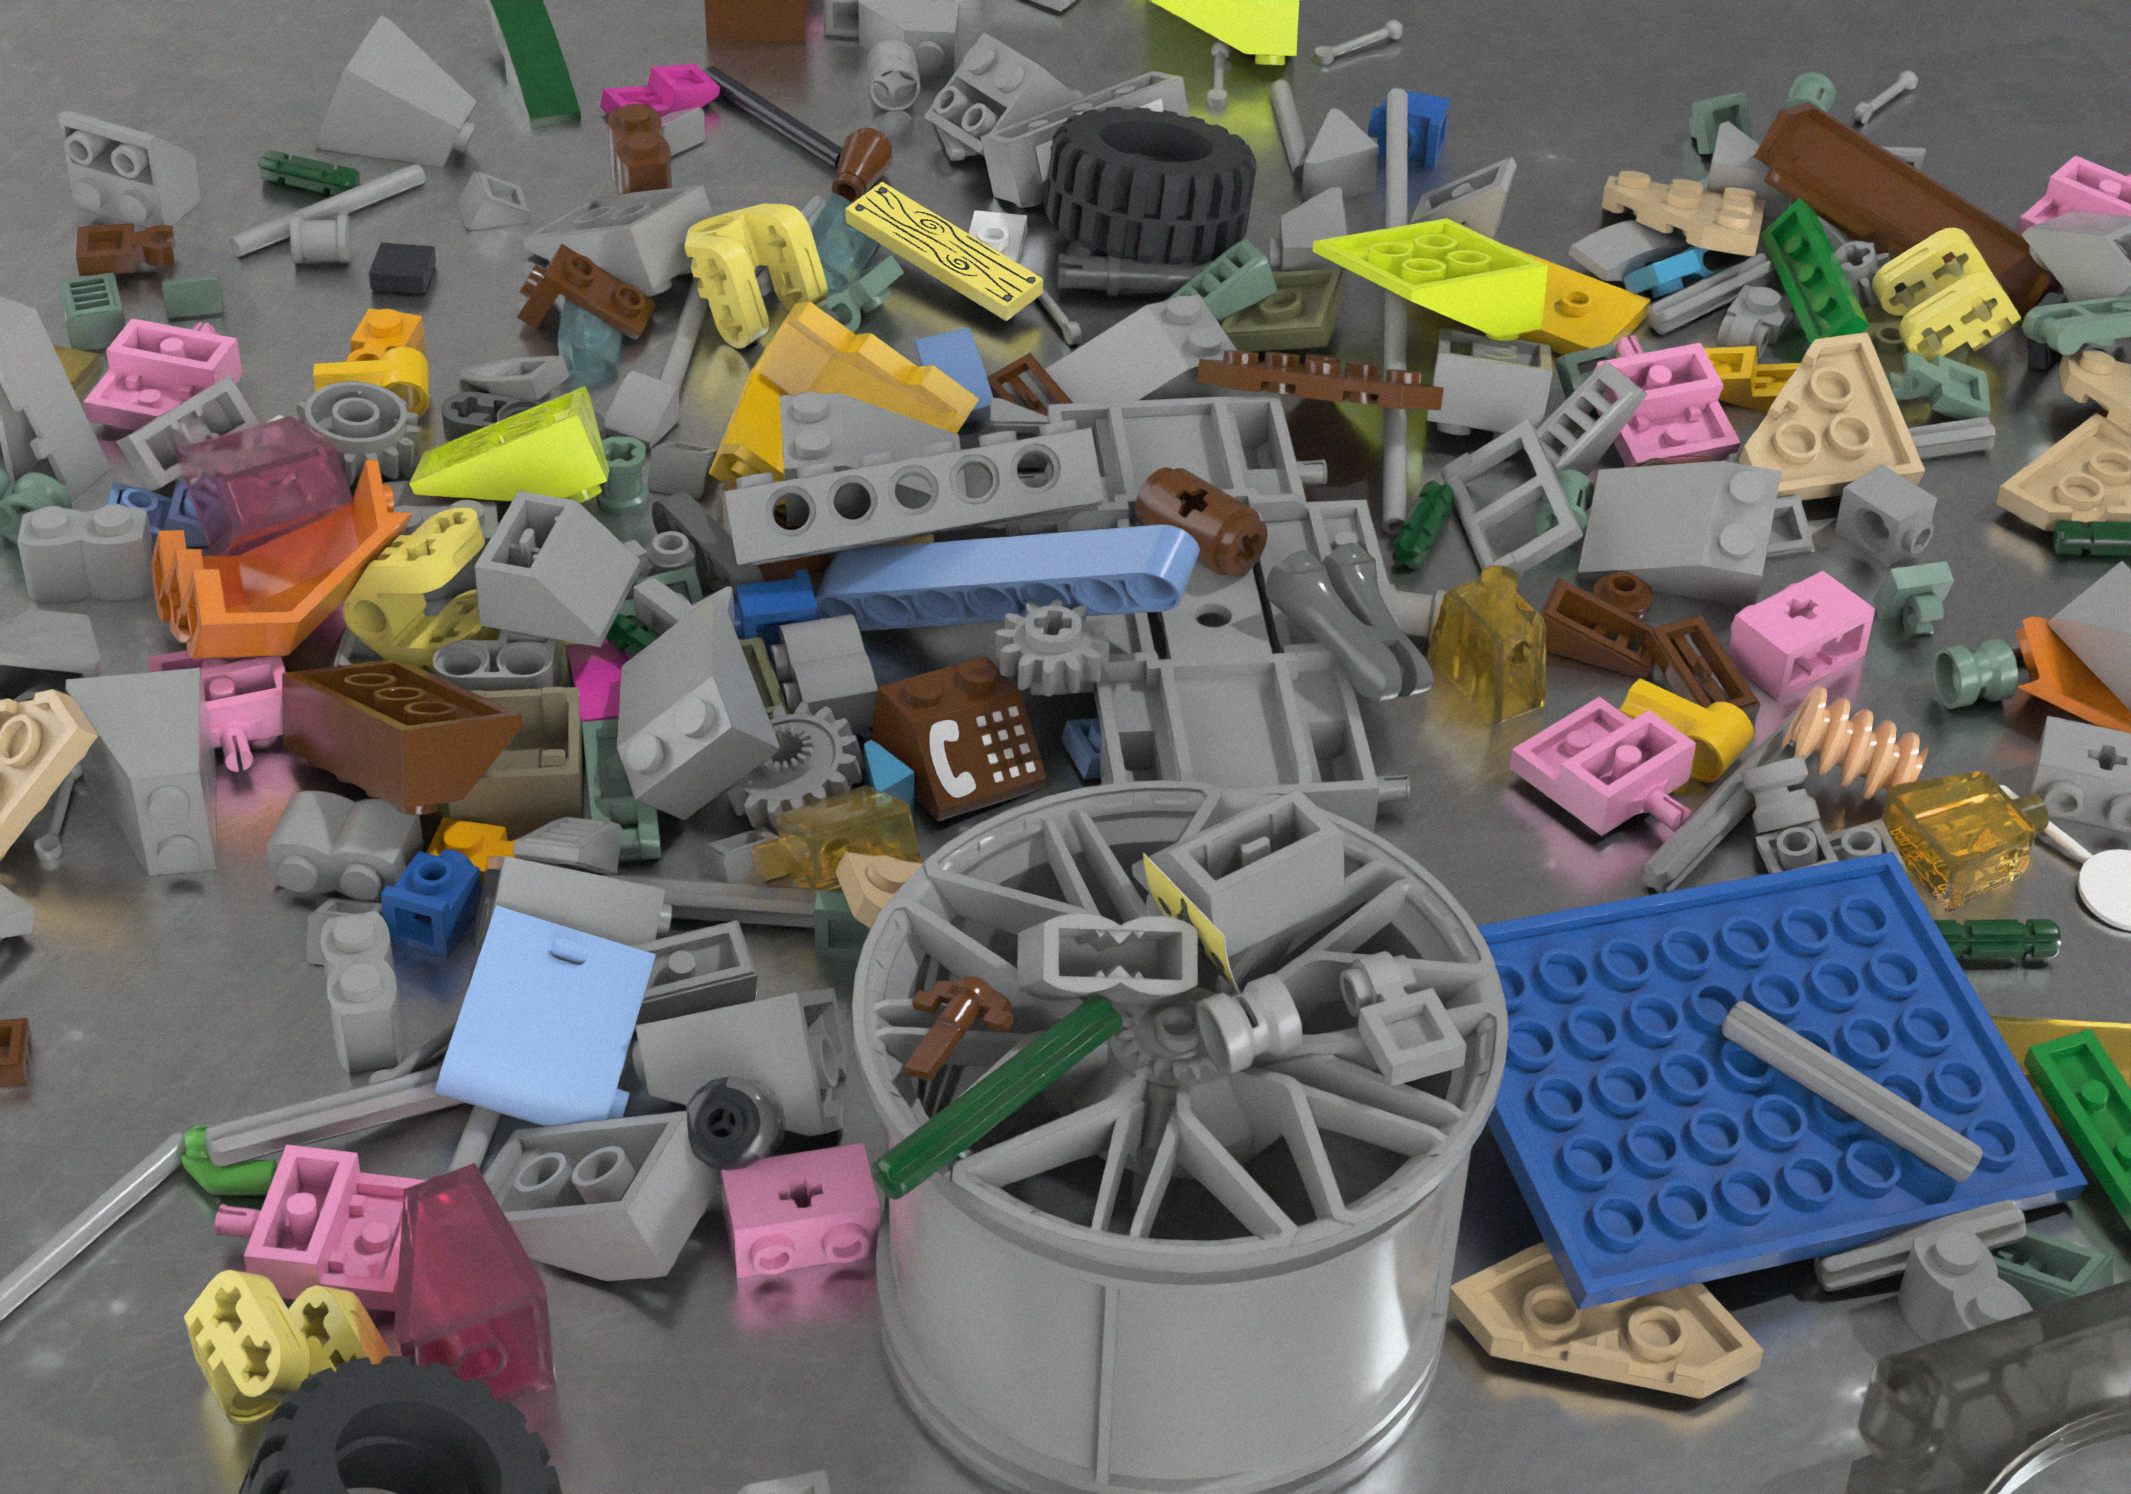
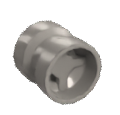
M886 40L878 43L870 50L867 57L870 95L873 101L881 108L890 111L908 108L917 100L920 94L917 56L913 48L905 42Z
M1804 755L1741 771L1745 790L1754 794L1756 809L1752 814L1756 833L1820 818L1815 799L1807 795L1803 782L1808 776Z
M1269 974L1248 982L1244 992L1231 997L1222 992L1198 1001L1196 1004V1021L1204 1047L1213 1064L1223 1075H1229L1250 1067L1254 1056L1264 1052L1278 1056L1301 1047L1303 1035L1298 1011L1287 987L1275 974Z

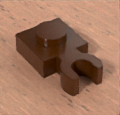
M134 223L78 227L76 262L79 276L112 272L114 276H117L121 273L135 272L136 263H147L157 267L175 264L173 227L170 225H156L140 232H135Z

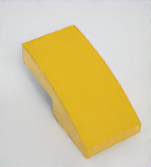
M1756 346L1704 348L1723 383L1718 399L1751 409L1769 411V408L1788 379L1792 377L1800 363L1758 365Z

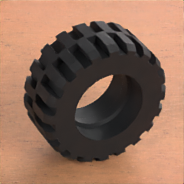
M1107 107L1105 111L1092 109L1084 111L1081 116L1075 114L1069 117L1053 135L1044 208L1051 224L1056 230H1060L1062 235L1070 241L1077 240L1081 242L1082 247L1089 250L1107 252L1108 256L1123 259V257L1137 259V262L1152 264L1153 261L1166 262L1167 265H1182L1186 261H1192L1194 264L1207 262L1210 257L1217 259L1245 238L1257 170L1256 159L1249 145H1246L1244 139L1237 134L1231 135L1228 129L1218 124L1210 125L1205 123V120L1194 116L1184 117L1177 115V112L1163 110V112L1149 111L1148 108L1134 107L1133 109Z
M387 1356L382 1358L380 1364H371L369 1357L350 1360L339 1364L336 1372L330 1367L303 1380L300 1388L289 1392L276 1407L239 1490V1494H349L347 1489L374 1488L396 1494H562L555 1467L547 1466L551 1456L537 1431L530 1434L524 1428L526 1424L525 1415L510 1401L502 1405L491 1396L492 1387L475 1377H472L471 1381L467 1382L451 1375L453 1367L434 1361L428 1363L427 1367L411 1365L410 1357Z

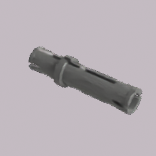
M1059 253L1057 285L1058 289L1106 290V295L1118 296L1119 290L1176 293L1212 262L1194 264L1192 261H1186L1182 265H1167L1166 262L1153 261L1152 264L1137 262V259L1133 258L1119 259L1111 256H1076Z

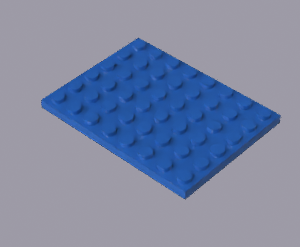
M1894 852L1476 926L1484 937L1495 961V967L1498 971L1506 1002L1509 1029L1504 1075L1495 1106L1487 1122L1578 1310L1855 1249L1944 1216L2005 1200L2014 1201L2022 1211L2078 1199L2088 1185V1182ZM1739 1001H1746L1980 1146L1983 1151L1982 1158L1971 1176L1964 1182L1956 1181L1725 1037L1721 1031L1722 1024L1733 1006Z

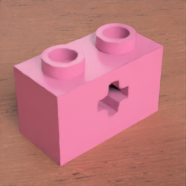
M1821 571L1799 583L1787 586L1783 591L1755 605L1745 607L1736 614L1731 625L1732 634L1728 656L1739 672L1775 700L1779 701L1865 656L1875 608L1825 571Z
M864 1143L768 1157L747 1168L728 1171L720 1170L723 1217L737 1279L762 1274L775 1275L787 1270L830 1263H848L857 1259L876 1256L877 1236L880 1225V1205Z

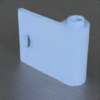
M496 905L434 1093L544 1127L622 1118L630 1092L617 1089L656 954Z

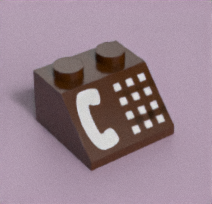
M987 656L879 686L872 741L879 744L914 771V796L937 821L1045 788L1047 777L1021 692L1006 676L1000 674L999 668Z

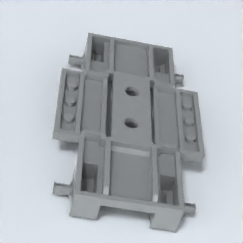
M1279 394L1049 404L1047 406V424L1076 420L1077 430L1092 428L1104 502L1100 506L1006 522V537L1130 527L1129 522H1135L1137 526H1143L1142 522L1136 517V498L1148 477L1156 470L1164 467L1172 469L1184 468L1258 512L1260 520L1267 526L1268 532L1266 546L1255 567L1276 654H1272L1252 568L1245 574L1237 577L1229 574L1217 575L1201 564L1195 563L1179 605L1172 610L1158 612V619L1162 623L1166 643V659L1159 660L1157 651H1154L1147 612L1086 616V621L1103 619L1105 621L1104 635L1110 638L1109 664L1101 666V679L1098 682H1093L1080 677L1079 693L1094 692L1101 729L1100 785L1156 780L1196 781L1264 795H1284L1299 789L1317 807L1350 820L1374 833L1378 801H1409L1410 781L1408 774L1376 776L1354 687L1349 681L1350 677L1344 667L1326 646L1289 619L1268 600L1266 595L1267 578L1272 567L1277 566L1291 554L1301 550H1308L1322 562L1325 556L1330 555L1341 545L1357 543L1365 552L1376 559L1377 581L1380 594L1391 616L1401 629L1367 500L1306 501L1302 484H1326L1327 466L1325 459L1296 461ZM1046 460L1045 473L1018 475L1020 480L1025 485L1033 488L1046 485L1052 478V469L1049 462ZM1217 613L1228 624L1216 628L1207 627L1197 622L1196 618L1202 614ZM1034 684L1030 687L1031 695H1045L1041 687ZM1064 687L1055 689L1053 694L1064 695L1073 692Z

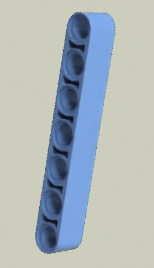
M1149 525L848 549L839 551L833 556L814 597L818 607V619L853 614L859 631L1005 622V615L1007 613L1026 617V603L1032 602L1040 608L1050 606L1054 599H1059L1063 607L1070 610L1081 605L1086 606V616L1161 612L1172 610L1179 605L1200 549L1197 541L1189 533L1171 525Z

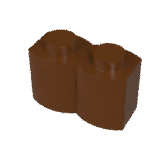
M628 104L620 109H612L608 117L611 170L613 181L619 188V194L672 188L670 147L662 137V121L659 113L653 107L642 104Z

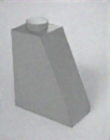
M380 15L345 67L314 146L325 151L444 167L454 149L464 153L477 127V125L469 122L477 101L390 19Z
M27 609L0 628V700L8 698L18 703L34 700L35 693L52 689L67 695L66 679L101 676V658L89 615Z
M488 856L474 921L473 941H476V949L481 950L497 905L623 945L632 946L667 937L671 923L672 905L663 903L666 892L664 888L508 856ZM477 962L472 963L470 969L469 984Z
M834 988L797 992L636 1026L638 1040L633 1043L632 1047L633 1063L638 1078L642 1082L647 1083L649 1096L687 1105L697 1089L712 1079L728 1076L759 1081L774 1092L783 1106L786 1122L785 1130L807 1136H815L843 1129L844 1106L840 1099L831 1101L832 1087L837 1085L838 1078L846 1076L847 1051Z

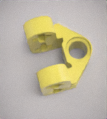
M763 203L704 219L692 225L688 230L684 248L687 257H693L691 270L694 278H699L697 289L700 298L708 299L716 327L723 339L732 347L738 349L745 348L768 333V315L754 270L759 265L768 267L775 293L784 308L789 311L792 310L796 303L810 301L817 305L827 298V282L811 228L804 215L794 206Z
M1945 228L1934 233L1886 263L1877 271L1873 278L1872 289L1882 308L1888 314L1895 316L1905 315L1900 322L1899 334L1909 353L1918 354L1924 357L1926 361H1933L1937 355L1944 356L1966 342L1969 343L1975 352L2023 322L1969 235L1958 228ZM1952 252L1955 258L1945 263L1942 257ZM1904 282L1907 288L1897 293L1894 287ZM1931 327L1934 333L1924 338L1921 332Z
M465 507L444 510L427 519L411 535H400L393 541L390 547H387L380 554L377 560L368 565L351 591L342 609L343 619L351 632L384 660L400 659L418 668L426 665L434 673L433 657L435 652L443 645L462 640H496L499 637L500 629L480 625L477 589L458 595L436 616H425L424 614L427 604L423 593L434 591L448 583L485 545L477 512Z
M226 1270L220 1272L210 1281L184 1316L196 1362L229 1421L237 1424H250L273 1414L276 1407L289 1392L299 1389L303 1380L321 1370L331 1367L336 1372L339 1364L369 1357L371 1364H380L382 1358L393 1356L360 1299L353 1292L318 1285L309 1287L297 1297L288 1309L276 1287L267 1277Z

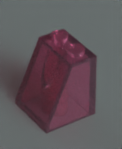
M292 416L175 450L212 556L241 555L347 507L354 502L333 443Z
M473 1163L446 1174L436 1175L425 1182L404 1189L394 1337L397 1356L410 1357L411 1365L427 1367L428 1363L434 1361L453 1367L451 1375L470 1382L472 1377L477 1378L492 1387L491 1396L504 1405L508 1401H515L556 1384L546 1287L478 1167Z

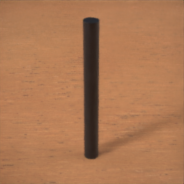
M710 66L704 70L720 86V95L837 169L842 147L716 67Z

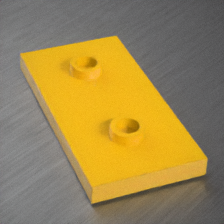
M1514 249L1548 265L1542 329L1520 333V339L1550 345L1551 351L1561 355L1613 343L1615 349L1616 343L1623 337H1628L1648 316L1647 309L1650 306V299Z

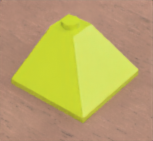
M1150 0L1245 54H1255V64L1285 65V56L1297 55L1299 0Z
M1448 218L1313 241L1314 253L1409 301L1483 331L1486 337L1492 340L1513 341L1519 338L1520 333L1542 329L1548 265Z
M586 386L425 451L409 483L414 495L513 501L517 492L523 491L578 501L579 503L597 496L602 492L599 484L606 482L608 479L609 467L591 398Z

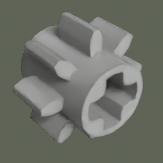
M1854 241L1844 244L1835 254L1861 309H1865L1878 302L1872 289L1873 278L1882 266L1891 261L1889 253H1882L1876 256L1874 243Z

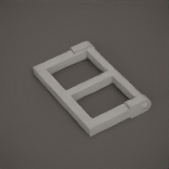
M1528 419L1472 454L1465 453L1444 466L1441 470L1444 485L1449 484L1454 491L1452 500L1483 571L1485 583L1490 590H1499L1503 566L1513 569L1517 573L1518 579L1525 576V571L1584 536L1539 436ZM1525 447L1537 476L1476 512L1465 485L1482 475L1481 473ZM1546 495L1559 525L1514 552H1510L1496 560L1485 531Z

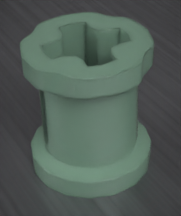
M1814 72L1804 73L1798 76L1792 83L1789 99H1787L1782 109L1810 102L1823 111L1828 112L1835 101V87L1829 78L1822 74ZM1821 89V97L1820 99H1817L1816 97L1818 95L1819 90Z
M613 436L602 440L609 474L607 481L599 484L602 492L596 496L598 505L603 510L612 514L624 515L640 511L649 501L648 485L642 480V467L645 465L646 458L645 445L640 440L629 436Z
M1567 469L1556 471L1555 474L1584 535L1567 546L1570 547L1578 544L1585 538L1588 520L1585 512L1592 505L1595 487L1589 477L1583 473ZM1546 495L1543 496L1545 504L1538 510L1536 516L1535 530L1539 536L1559 525Z

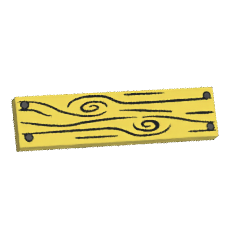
M883 182L845 208V218L848 225L1005 321L1009 320L1043 294V278Z

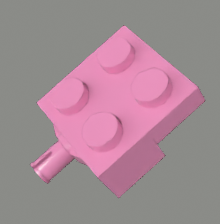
M2075 155L2050 177L2046 195L2020 216L2017 232L2022 234L2032 226L2070 211L2131 216V174L2124 176Z
M131 319L106 350L109 370L83 403L88 421L112 425L122 429L137 430L229 375L236 385L242 377L237 338L217 335L213 326L206 322L204 326L202 322H197L191 330Z
M1633 335L1630 336L1629 340L1626 336L1616 343L1615 350L1621 358L1605 361L1615 366L1648 394L1613 441L1626 468L1641 467L1647 460L1652 458L1708 456L1713 461L1726 460L1727 456L1738 452L1741 442L1718 402L1723 383L1701 343L1648 353L1643 352L1637 337ZM1605 361L1597 362L1594 372H1595ZM1610 387L1602 395L1612 404L1620 398ZM1596 408L1599 416L1601 417L1603 413Z
M187 650L147 658L149 672L200 668L214 748L222 747L225 764L229 770L239 772L236 754L240 756L243 771L252 765L253 756L250 752L248 741L263 740L283 735L282 673L286 672L281 656L191 658Z
M1599 696L1513 748L1509 768L1601 836L1632 816L1642 812L1650 813L1668 826L1671 831L1676 832L1690 818L1691 810L1667 794L1689 781L1696 743L1650 710L1632 720Z
M286 1145L262 1209H248L222 1204L219 1207L220 1212H217L215 1232L217 1236L226 1235L250 1238L244 1253L246 1272L267 1277L274 1284L281 1298L296 1300L304 1290L318 1285L353 1292L367 1309L396 1312L417 1251L418 1240L434 1201L432 1181L360 1172L358 1153Z

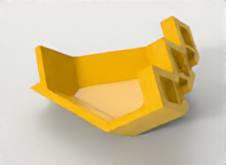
M812 302L796 303L750 371L708 473L723 484L729 479L736 481L740 477L761 473H772L774 482L784 481L780 396L799 395L804 392H818L821 394L841 393L955 434L958 433L979 401V398L934 365L916 366L872 333L856 335ZM785 499L780 501L778 505L786 504Z

